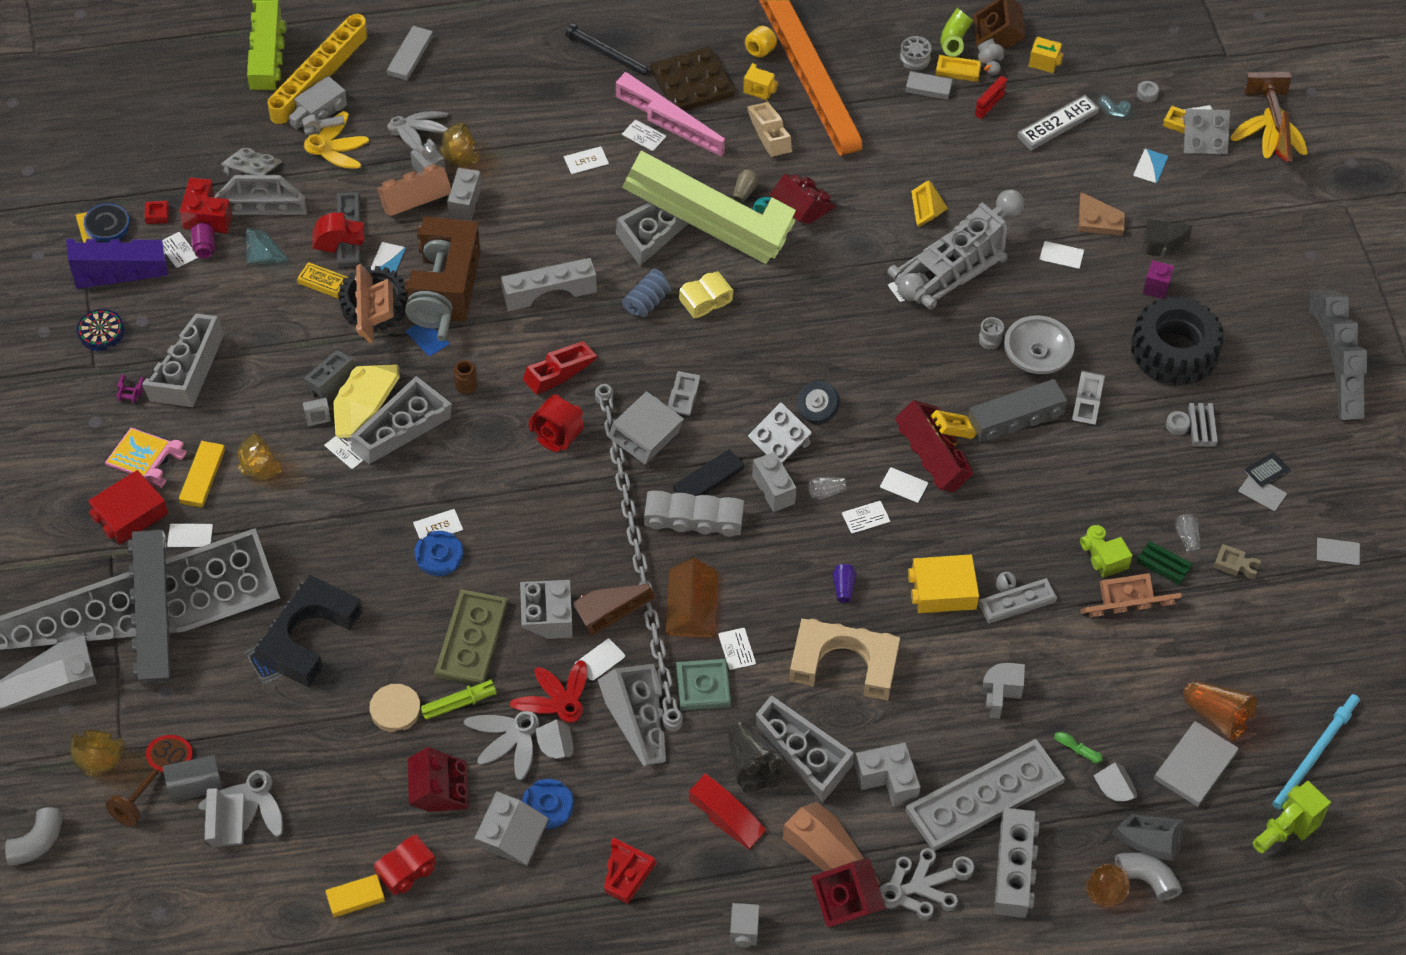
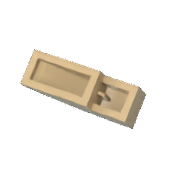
M768 102L748 106L752 123L770 156L773 157L792 152L791 136L783 128V119Z

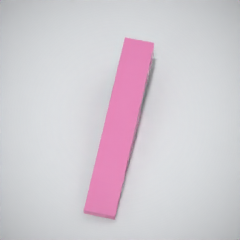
M627 72L616 82V97L647 112L648 121L721 157L723 156L725 138Z

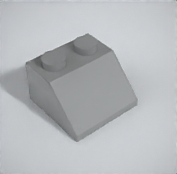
M496 791L474 839L480 849L528 866L549 819L521 800Z

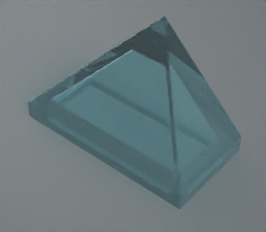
M247 229L246 263L287 262L288 258L264 231Z

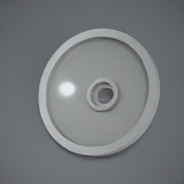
M1028 316L1017 320L1007 330L1004 340L1005 352L1011 362L1020 369L1034 374H1050L1061 370L1072 359L1075 347L1073 336L1067 327L1059 321L1046 316Z

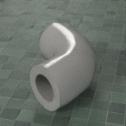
M53 807L39 809L36 812L35 825L28 834L16 839L6 840V860L8 866L34 861L49 851L59 837L63 815L61 810Z
M1141 852L1115 855L1116 870L1121 880L1140 879L1146 881L1152 886L1157 899L1160 901L1173 899L1182 893L1180 882L1172 869L1160 859Z

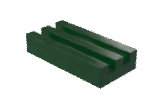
M1150 540L1138 556L1136 562L1179 586L1192 567L1191 562ZM1146 556H1148V557L1152 558L1153 560L1159 562V564L1156 563V562H1154V561H1152V560H1150V559L1147 558ZM1167 568H1170V569H1172V570H1174V571L1180 573V575H1178L1177 573H1175V572H1173V571H1171V570H1169V569H1167Z

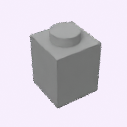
M732 903L730 944L743 948L757 945L759 905Z

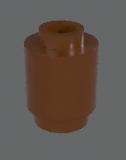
M459 361L453 369L455 389L463 394L472 393L478 386L477 369L471 361Z

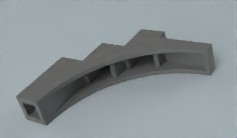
M1332 289L1309 291V313L1320 324L1332 357L1337 387L1338 419H1364V374L1367 373V350L1358 346V323L1349 319V296Z

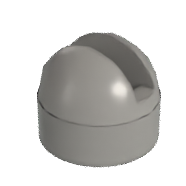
M1008 571L999 574L996 581L997 589L1000 592L1014 589L1016 587L1015 575Z

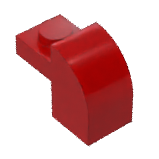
M344 213L326 214L318 219L313 228L312 248L335 253L339 242L362 246L364 242V223L344 219Z

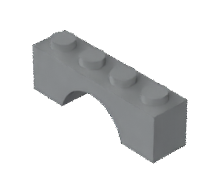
M591 258L501 277L502 294L508 311L530 307L538 296L552 290H566L572 293L574 297L597 292L596 273Z

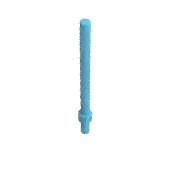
M1352 694L1344 706L1339 707L1334 713L1333 721L1272 803L1275 808L1282 809L1283 804L1289 799L1287 797L1289 791L1301 783L1340 727L1347 724L1352 717L1351 712L1360 701L1357 695Z

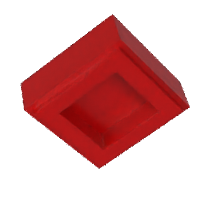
M168 201L145 202L146 224L169 223Z

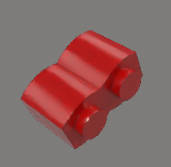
M415 834L403 841L395 850L380 858L373 866L377 876L392 894L396 895L400 892H407L413 886V882L416 879L430 875L435 869L436 859L433 853Z

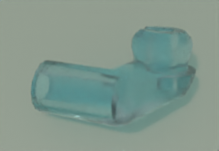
M1103 95L1098 100V103L1111 115L1125 116L1131 109L1129 102L1121 101L1120 105L1114 104L1107 95Z

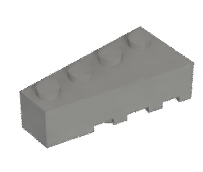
M649 202L617 218L616 234L639 266H641L689 223Z

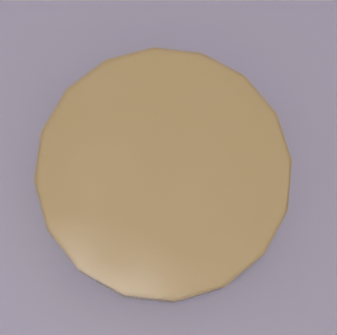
M390 684L380 688L370 701V714L374 724L388 732L409 729L417 722L420 716V700L417 693L410 687L402 684Z

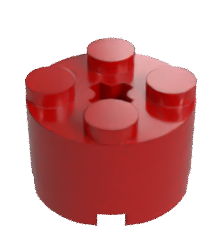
M554 394L530 417L528 422L529 430L531 433L533 431L538 436L536 440L546 449L553 452H559L560 449L564 451L584 429L583 411L579 406L572 405L559 395Z

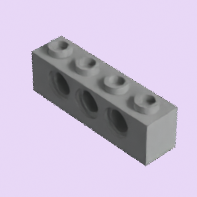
M1003 809L994 914L1026 918L1028 908L1033 909L1034 893L1030 892V884H1035L1036 869L1031 867L1032 861H1036L1038 845H1033V837H1038L1039 822L1035 821V811ZM1014 837H1021L1024 841H1017ZM1018 860L1022 862L1023 865H1016L1012 861ZM1017 884L1021 889H1014L1010 885Z

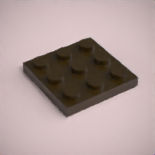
M710 46L650 63V70L665 98L683 111L735 96V90Z

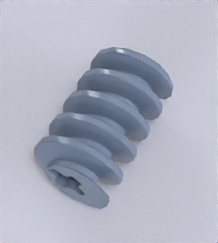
M652 269L633 288V291H630L623 298V307L632 315L646 317L648 312L652 311L654 306H657L660 300L665 298V294L670 293L671 288L666 277L659 270Z

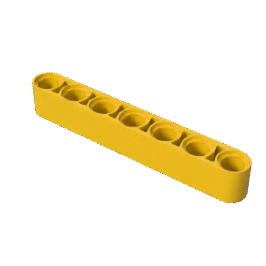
M350 15L269 98L268 109L273 123L283 124L287 122L289 116L296 110L295 98L326 77H330L366 40V20L362 15Z

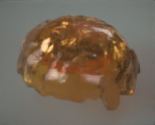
M1103 864L1101 867H1096L1090 876L1091 878L1086 881L1087 895L1091 901L1104 907H1112L1126 899L1130 891L1127 873L1123 868L1115 864Z

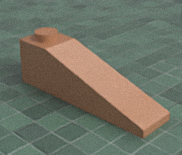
M818 802L801 807L784 824L783 839L824 872L864 859L837 817Z

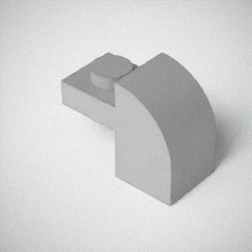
M1001 663L990 668L985 674L981 695H986V708H990V718L1000 719L1003 697L1021 699L1024 688L1025 664Z

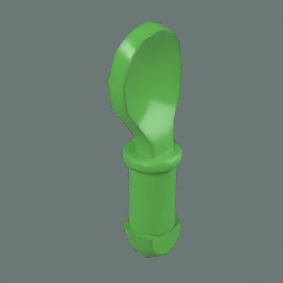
M1055 733L1054 739L1076 751L1077 755L1080 754L1095 764L1102 762L1103 757L1101 753L1084 746L1083 743L1078 745L1074 737L1067 733Z

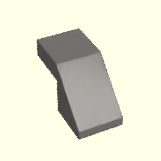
M1081 371L1072 420L1096 424L1105 375Z

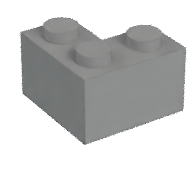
M906 743L856 753L854 770L861 790L886 785L893 807L913 803L918 800L920 785Z

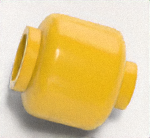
M765 26L755 28L745 39V46L748 52L758 58L765 57L777 44L774 32Z

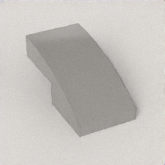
M677 371L674 388L671 391L668 407L681 415H691L701 376Z

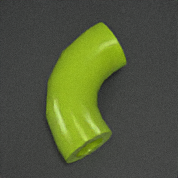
M958 8L947 21L940 40L942 50L951 57L958 56L963 51L964 43L962 39L974 21Z

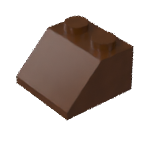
M995 0L973 14L977 47L983 42L993 39L995 44H999L1003 48H1009L1026 37L1022 6L1015 0Z

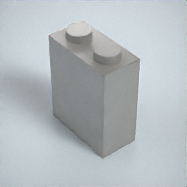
M646 391L613 422L608 437L646 465L678 434L684 418Z

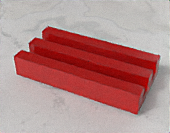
M1003 76L999 77L977 100L976 117L982 119L1006 94L1005 89L1007 88L1006 83L1008 79Z

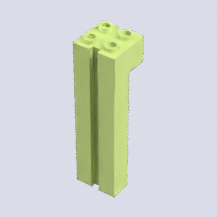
M640 151L622 186L625 190L764 264H767L770 258L775 259L787 239L788 232H790L796 221L792 218L796 210L774 198L770 199L763 215L643 151Z

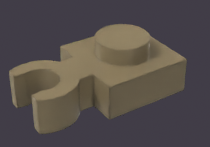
M1222 544L1214 568L1235 576L1241 571L1246 577L1255 579L1257 571L1252 570L1250 567L1259 569L1261 561L1256 558L1246 559L1244 558L1246 552Z

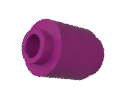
M199 223L191 229L192 251L199 258H208L213 255L215 250L214 229L208 224Z

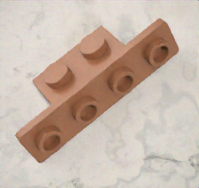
M362 264L356 266L355 275L357 291L355 292L357 298V307L355 309L357 314L356 330L361 337H364L368 343L374 342V325L394 317L393 284L389 279L373 285L372 276Z
M1150 573L1100 581L1104 605L1081 609V614L1089 613V618L1103 616V611L1113 610V614L1128 612L1127 607L1136 606L1137 610L1152 608L1151 603L1160 602L1161 606L1176 604L1175 600L1182 598V594L1176 593L1154 597Z

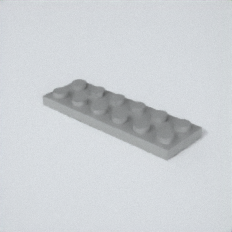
M1034 739L907 805L905 811L930 848L936 851L1002 816L1004 808L1015 809L1063 784L1065 778L1037 739Z

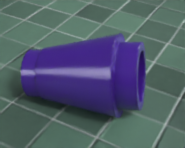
M852 565L835 566V571L832 572L837 601L846 603L852 600L857 576Z

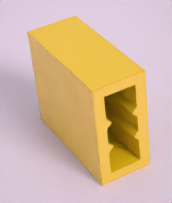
M972 555L913 558L912 568H908L909 583L914 585V589L911 590L912 604L917 605L918 613L977 609L979 593Z

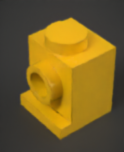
M752 63L744 77L743 93L767 101L771 93L774 94L778 87V81L774 80L775 74L758 69L756 64Z

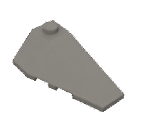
M85 636L59 642L0 680V710L97 684Z
M654 664L616 668L598 679L605 704L642 765L648 766L666 762L665 738L660 719L663 717V709H660L659 706L662 688Z

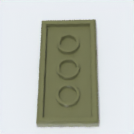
M460 589L434 672L435 678L471 685H478L486 681L509 604L508 598Z

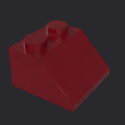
M870 858L853 861L811 876L827 928L886 909Z

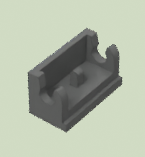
M336 350L305 376L304 381L307 383L313 397L318 394L319 399L326 398L327 403H329L339 394L340 388L346 383L351 371L356 367L352 358Z

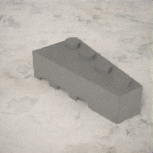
M195 314L179 335V341L168 349L167 357L162 363L158 362L153 369L154 374L151 378H146L142 383L150 402L194 407L225 334L218 316Z
M415 376L352 435L351 451L368 464H371L451 418L452 403Z
M772 695L756 713L757 727L817 797L824 802L854 765V753Z

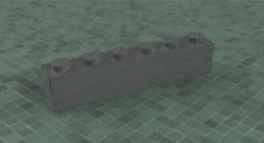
M163 530L132 532V540H128L129 555H133V564H129V577L134 579V588L130 589L131 604L135 603V613H131V626L136 628V637L132 638V651L137 653V662H133L134 678L138 677L140 685L170 683L171 663L165 535Z

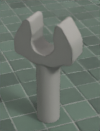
M313 114L302 119L305 135L309 136L313 134L319 135L321 128L345 125L343 116L320 120Z

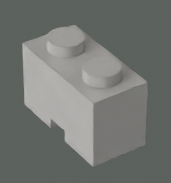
M458 168L447 201L449 219L472 220L475 204L482 189L480 171Z
M772 452L754 459L752 476L760 490H763L773 512L795 504L796 486L777 454Z

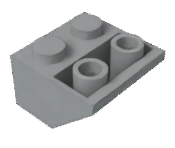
M570 580L520 582L522 628L547 639L573 638Z

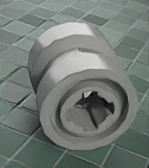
M995 317L984 319L981 323L979 343L986 349H996L1002 342L1004 324Z

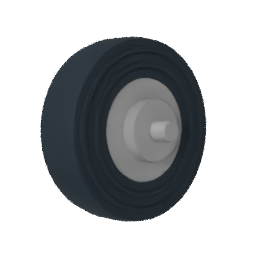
M814 381L802 388L797 398V406L800 414L807 421L822 424L830 421L837 414L840 407V398L836 389L829 383Z

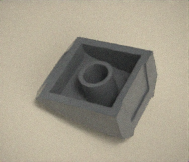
M1131 814L1112 834L1133 849L1146 855L1173 861L1174 857L1181 850L1183 820Z

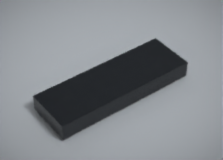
M728 449L674 484L673 491L694 496L705 495L742 471L744 464Z

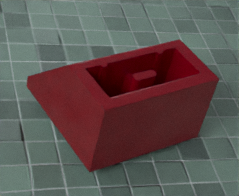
M784 173L770 193L772 198L796 210L793 217L798 222L807 224L816 221L836 206L830 200L831 196L827 192L815 187L816 182L807 176L802 178L797 174L789 175Z
M426 747L409 757V805L427 812L465 810L469 808L467 761L431 747Z

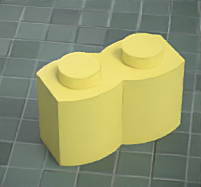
M719 272L707 273L700 280L685 283L680 289L679 300L693 318H698L706 315L713 309L729 304L733 300V289Z

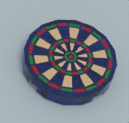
M98 309L84 315L78 322L76 330L79 340L84 347L102 351L111 345H117L123 338L125 329L121 317L116 312L108 309Z

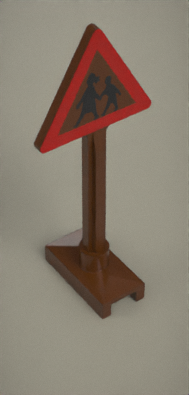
M1247 72V85L1244 86L1245 95H1264L1267 98L1274 126L1278 132L1275 155L1286 162H1292L1289 112H1283L1282 117L1276 95H1288L1291 74L1290 72Z

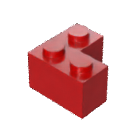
M189 177L179 211L183 229L191 230L197 224L205 223L213 227L215 233L228 234L232 220L229 199L214 198L212 180Z

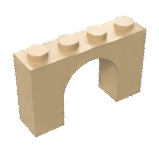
M801 619L790 667L789 682L814 687L821 658L834 649H850L860 654L868 667L863 696L888 701L900 637L889 633L870 632L864 628L855 629L845 627L842 624L823 623L816 619Z

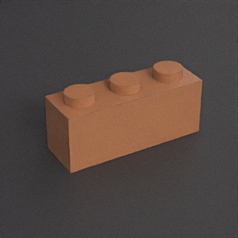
M432 164L424 167L423 172L417 174L415 171L404 174L401 180L395 181V179L383 182V186L377 188L385 214L392 216L449 195L451 186L445 168Z

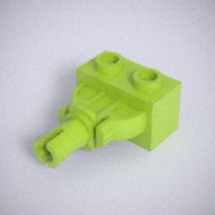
M1309 781L1305 782L1301 787L1296 785L1287 794L1289 799L1282 806L1283 813L1276 820L1270 819L1267 822V829L1253 840L1252 844L1259 853L1263 854L1276 842H1285L1293 832L1303 841L1321 826L1331 802Z

